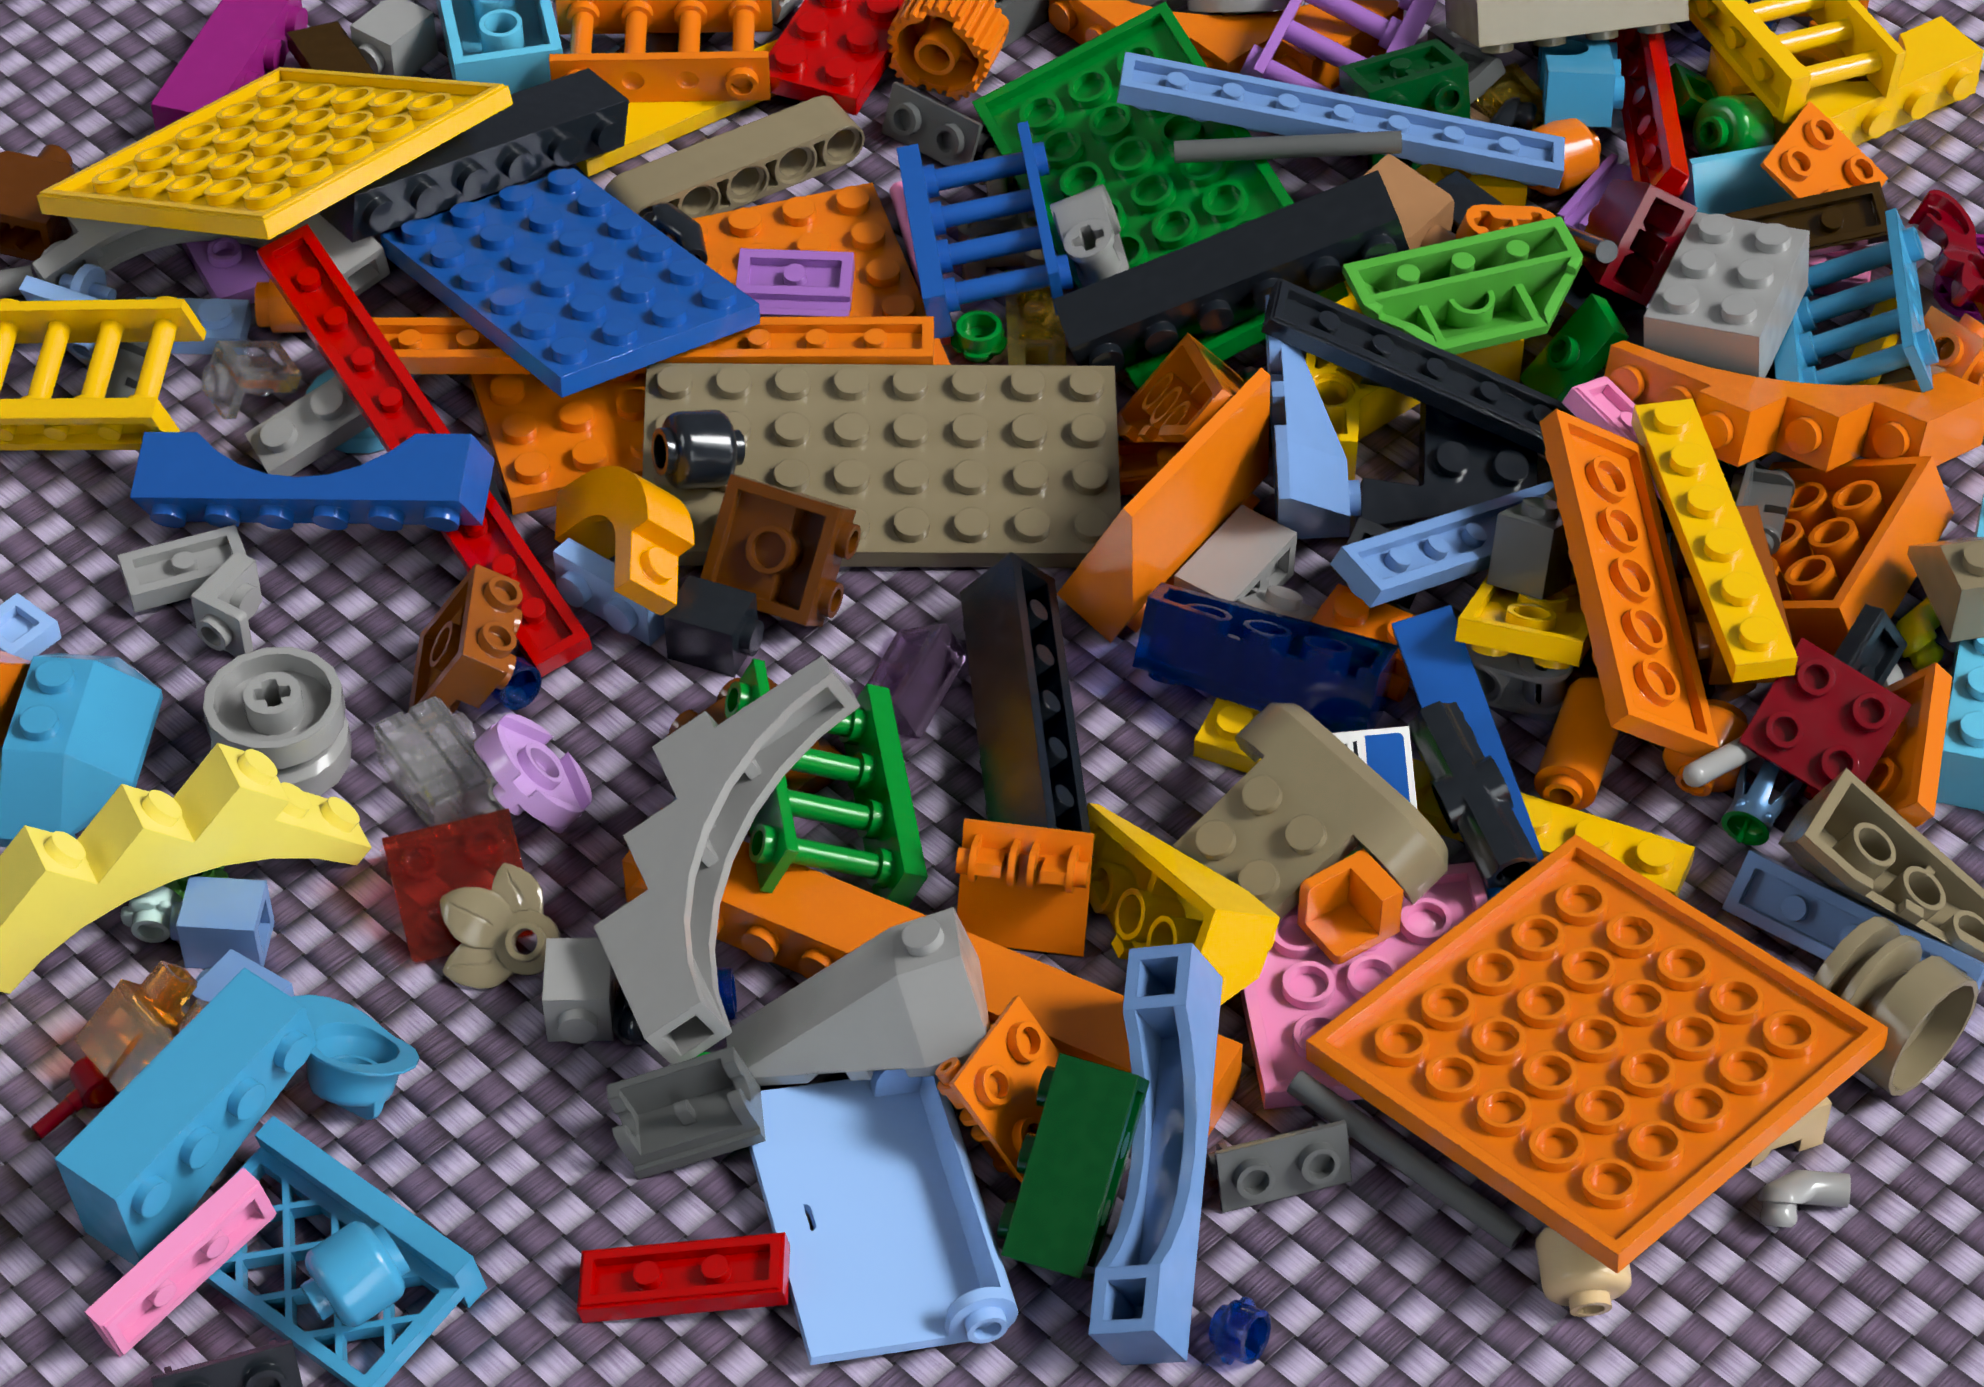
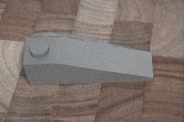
M954 907L890 927L731 1027L732 1033L726 1037L727 1048L731 1046L735 1048L759 1086L809 1083L817 1074L846 1072L850 1081L871 1080L874 1071L905 1069L908 1077L933 1076L936 1069L950 1058L957 1057L961 1064L965 1063L990 1029L980 959Z

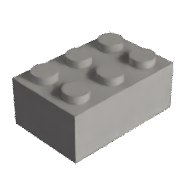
M1696 212L1644 315V348L1711 368L1766 378L1808 287L1810 231L1790 228L1778 223L1766 224L1731 218L1723 214Z

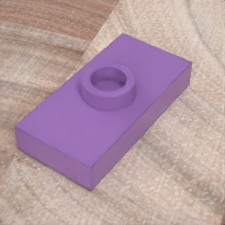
M221 237L213 241L182 243L183 249L212 299L249 300L250 304L255 303L256 283L269 282V276L250 245L241 244L236 239Z

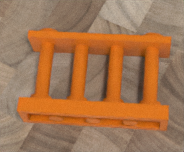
M555 0L559 35L571 34L570 54L549 55L551 81L589 68L625 96L629 102L771 100L768 51H754V32H772V0ZM707 32H733L732 51L700 52V34ZM647 33H679L678 52L646 53ZM593 34H625L624 53H592Z

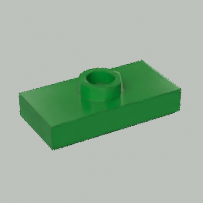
M1591 294L1522 373L1520 379L1525 386L1562 402L1572 387L1589 382L1607 363L1610 346L1622 340L1626 341L1629 337L1607 300Z

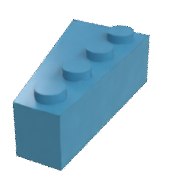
M244 967L54 1158L87 1234L135 1266L186 1219L317 1045L305 1005Z

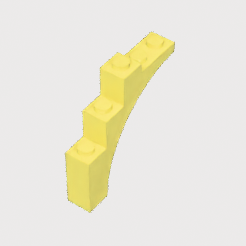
M217 743L173 798L159 790H151L149 792L121 784L78 839L65 832L55 831L52 833L24 825L0 855V992L10 994L46 956L83 927L123 903L174 880L226 865L266 859H322L357 866L372 848L359 825V815L349 803L338 797L325 798L304 792L291 783H280L275 764L263 753L254 749L244 751Z

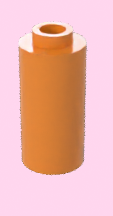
M1581 678L1572 682L1568 687L1534 779L1535 789L1542 799L1576 810L1585 809L1594 802L1620 731L1610 727L1609 719L1604 710L1605 701L1599 678Z

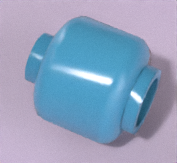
M354 1221L307 1252L305 1266L311 1278L302 1283L300 1287L322 1321L335 1314L344 1325L355 1328L403 1296L405 1283L402 1277L411 1270L398 1247L381 1224L371 1230L366 1224Z

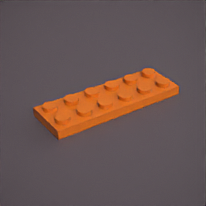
M1555 409L1539 423L1546 449L1545 457L1550 466L1556 491L1557 508L1562 517L1569 547L1568 556L1573 565L1580 594V607L1585 616L1591 641L1592 659L1597 667L1605 701L1604 710L1609 719L1610 727L1689 757L1699 759L1718 749L1719 745L1644 446Z

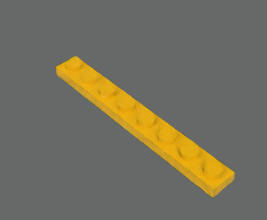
M1217 697L1194 739L1193 756L1248 773L1261 758L1254 762L1239 748L1235 736L1260 710ZM1412 758L1417 810L1429 821L1438 834L1464 842L1460 833L1453 834L1446 823L1431 788L1430 781H1432V778L1423 761ZM1520 792L1544 858L1576 834L1676 897L1679 896L1693 862L1694 846Z

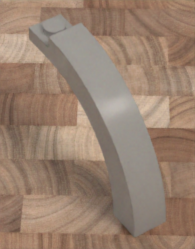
M319 213L270 240L67 217L74 235L67 240L53 243L42 253L40 258L32 262L33 268L40 280L59 285L60 278L64 273L75 275L84 264L99 266L107 272L126 260L164 246L185 242L213 241L221 237L234 238L241 244L261 248L308 224L356 296H359L391 274L384 249L373 236L352 243Z

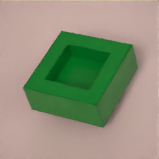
M1675 62L1670 67L1679 119L1686 124H1691L1694 122L1699 108L1709 99L1719 97L1711 81Z

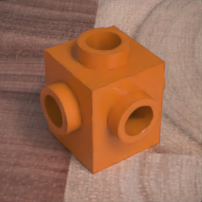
M1931 306L1924 316L1925 329L1928 328L1933 337L1939 357L1938 363L1930 365L1931 374L1946 372L1984 387V324L1967 313H1964L1958 322Z

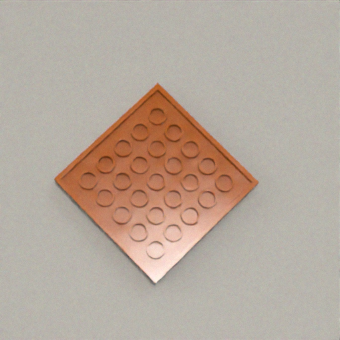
M1575 834L1306 1040V1059L1618 1274L1883 1050L1887 1041L1888 1027Z

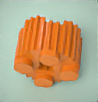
M904 0L888 30L890 35L887 43L891 44L888 50L889 53H893L888 66L890 69H896V78L902 77L905 86L911 85L917 88L924 84L927 91H931L932 88L936 89L938 94L946 91L945 96L953 97L956 101H959L962 96L968 98L971 92L975 93L1002 49L1009 30V20L1001 13V8L994 7L995 0Z

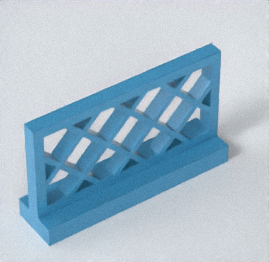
M272 1116L255 1134L260 1148L236 1173L244 1167L258 1181L265 1174H268L282 1184V1204L272 1205L277 1214L269 1223L283 1221V1247L247 1253L246 1243L205 1282L284 1340L292 1339L295 1348L348 1387H384L459 1302L468 1308L473 1305L487 1289L486 1283L471 1254L278 1118ZM294 1194L303 1199V1201L294 1202ZM324 1214L331 1219V1235L354 1221L366 1224L371 1230L381 1224L398 1247L411 1270L402 1277L405 1288L423 1285L435 1293L436 1296L418 1314L395 1317V1304L393 1303L383 1310V1319L368 1321L354 1328L344 1325L334 1314V1327L305 1332L298 1327L297 1305L309 1304L310 1302L302 1289L296 1286V1262L304 1261L307 1252L322 1241L295 1245V1219ZM284 1264V1291L254 1295L248 1290V1269ZM235 1272V1280L226 1273ZM285 1307V1317L275 1309ZM402 1333V1334L396 1339V1334ZM384 1336L385 1353L365 1375L348 1363L347 1342ZM335 1344V1353L324 1345Z

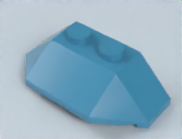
M66 653L33 656L2 747L0 847H7L24 825L52 833L55 831L65 832L76 839L75 834L90 824L121 784L136 788L162 704V690L119 657Z

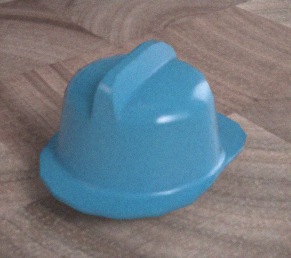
M317 995L292 996V998L305 1005L317 1045L306 1060L307 1080L312 1092L321 1099L337 1104L365 1120L377 1118L382 1112L385 1101L392 1095L400 1074L414 1069L418 1064L420 1057L416 1049L393 1036L367 1014L350 1004L331 997Z

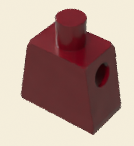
M1613 179L1608 184L1598 205L1591 210L1584 232L1613 241L1618 248L1617 257L1610 263H1602L1583 256L1582 263L1598 284L1647 306L1698 207L1647 182Z

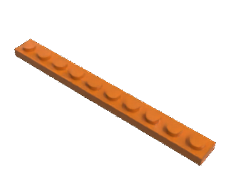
M934 316L760 317V324L656 363L934 365ZM371 317L410 374H531L461 317ZM646 367L627 374H646Z

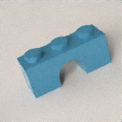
M1585 34L1566 36V44L1538 48L1537 80L1539 90H1543L1542 113L1544 125L1556 120L1577 118L1587 127H1611L1613 109L1623 108L1625 79L1624 76H1621V59H1617V42L1586 39Z

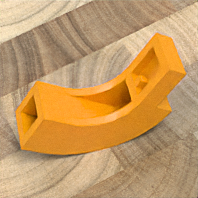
M605 466L591 470L557 492L556 541L563 543L567 538H571L608 560L615 555L614 591L648 610L662 616L677 606L678 557L695 545L693 523L686 506L680 499L620 466Z

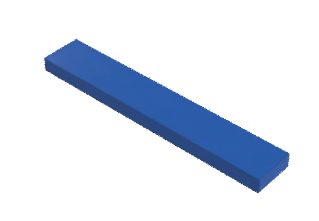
M1448 605L1391 623L1396 643L1420 709L1438 701L1442 703H1457L1464 714L1465 720L1471 727L1485 757L1490 755L1497 764L1513 801L1514 808L1512 810L1536 854L1538 862L1544 859L1541 847L1465 643L1455 641L1458 622L1452 606ZM1483 880L1489 900L1503 890L1500 887L1488 889Z

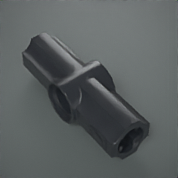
M1435 702L1420 709L1415 718L1406 724L1409 726L1410 737L1432 778L1430 784L1433 794L1453 834L1460 833L1468 853L1473 859L1479 875L1484 880L1487 888L1500 887L1504 889L1538 863L1537 856L1512 810L1514 808L1513 801L1497 764L1490 755L1486 757L1483 755L1471 727L1464 718L1463 712L1456 702Z

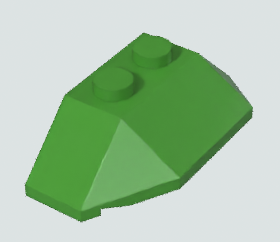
M1559 216L1343 264L1342 274L1363 314L1455 355L1547 334L1582 265L1583 255L1562 217Z

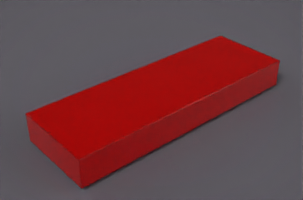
M781 1232L581 1251L577 1312L583 1323L788 1305L790 1243L786 1233Z

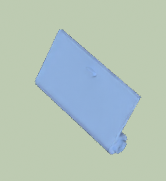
M905 1069L879 1070L873 1072L871 1080L850 1081V1079L761 1091L766 1141L749 1146L772 1232H785L790 1243L788 1289L810 1365L964 1342L989 1343L1002 1337L1018 1316L1014 1295L952 1103L946 1095H942L937 1089L939 1079L936 1075L908 1077ZM806 1213L809 1214L811 1218V1222L814 1229L813 1231H811Z

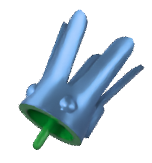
M1767 760L1764 761L1752 785L1746 782L1748 762L1741 766L1734 800L1721 819L1725 832L1735 839L1738 844L1758 846L1766 843L1769 839L1774 820L1803 785L1798 779L1793 780L1769 804L1768 799L1779 768Z

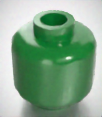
M1739 94L1711 98L1699 108L1694 118L1692 128L1694 146L1700 157L1773 145L1775 135L1773 116L1763 102L1754 96Z

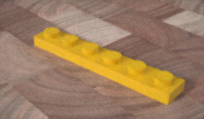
M1693 398L1634 405L1631 424L1639 444L1644 446L1651 475L1732 683L1795 675L1798 656Z

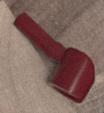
M98 1055L85 1056L71 1067L69 1076L75 1089L31 1126L40 1139H43L75 1111L78 1112L84 1106L92 1109L102 1108L114 1099L116 1092L115 1083Z

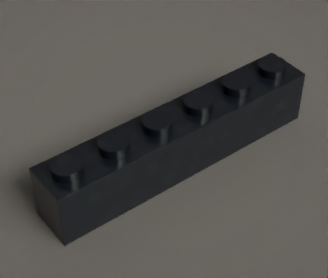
M589 68L511 94L513 105L318 213L353 243L401 226L409 220L424 218L452 208L458 203L469 202L502 190L505 187L525 182L554 170L615 150L625 145L629 100Z
M1376 170L1057 297L1053 301L1077 365L1115 366L1116 373L1139 362L1170 352L1187 333L1198 340L1265 313V295H1270L1271 289L1279 278L1316 293L1346 281L1342 274L1343 264L1409 250L1390 196L1379 171Z
M1010 552L960 592L963 628L969 662L968 671L971 678L974 719L980 752L979 762L982 769L986 802V815L988 821L1091 833L1055 579Z

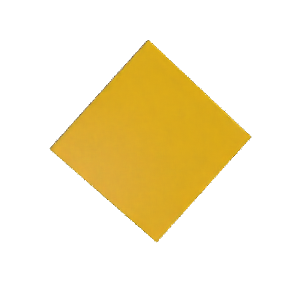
M279 67L44 189L37 195L42 214L270 240L513 105L509 86L499 83Z

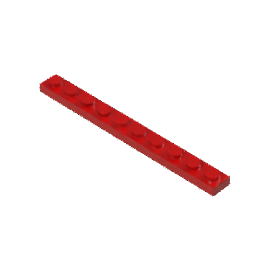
M308 224L256 250L260 264L387 452L393 450L416 433L451 434ZM490 490L482 526L459 525L456 531H440L467 572L476 563L520 582L519 587L522 590L523 598L516 608L522 611V620L515 635L517 639L516 645L539 678L593 649L589 635Z

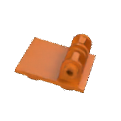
M1811 101L1806 103L1760 164L1793 199L1880 181L1882 187L1888 179L1874 162L1853 144Z
M965 818L962 847L958 848L955 868L956 873L960 874L957 915L965 931L1006 948L1084 957L1094 833Z
M1018 995L1012 998L965 1063L961 1064L957 1057L950 1058L936 1069L935 1075L939 1079L937 1084L939 1092L948 1097L956 1110L964 1108L959 1116L960 1121L964 1126H973L971 1136L975 1141L980 1142L994 1160L993 1166L998 1172H1007L1011 1178L1017 1177L1022 1184L1024 1174L1017 1172L1019 1152L1027 1133L1036 1134L1044 1108L1036 1104L1038 1086L1045 1068L1048 1065L1056 1067L1060 1052Z

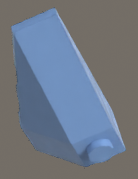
M1265 295V313L1267 309L1269 295ZM1265 334L1267 372L1271 375L1270 426L1276 522L1297 532V539L1349 537L1351 516H1361L1360 480H1348L1347 458L1301 349Z

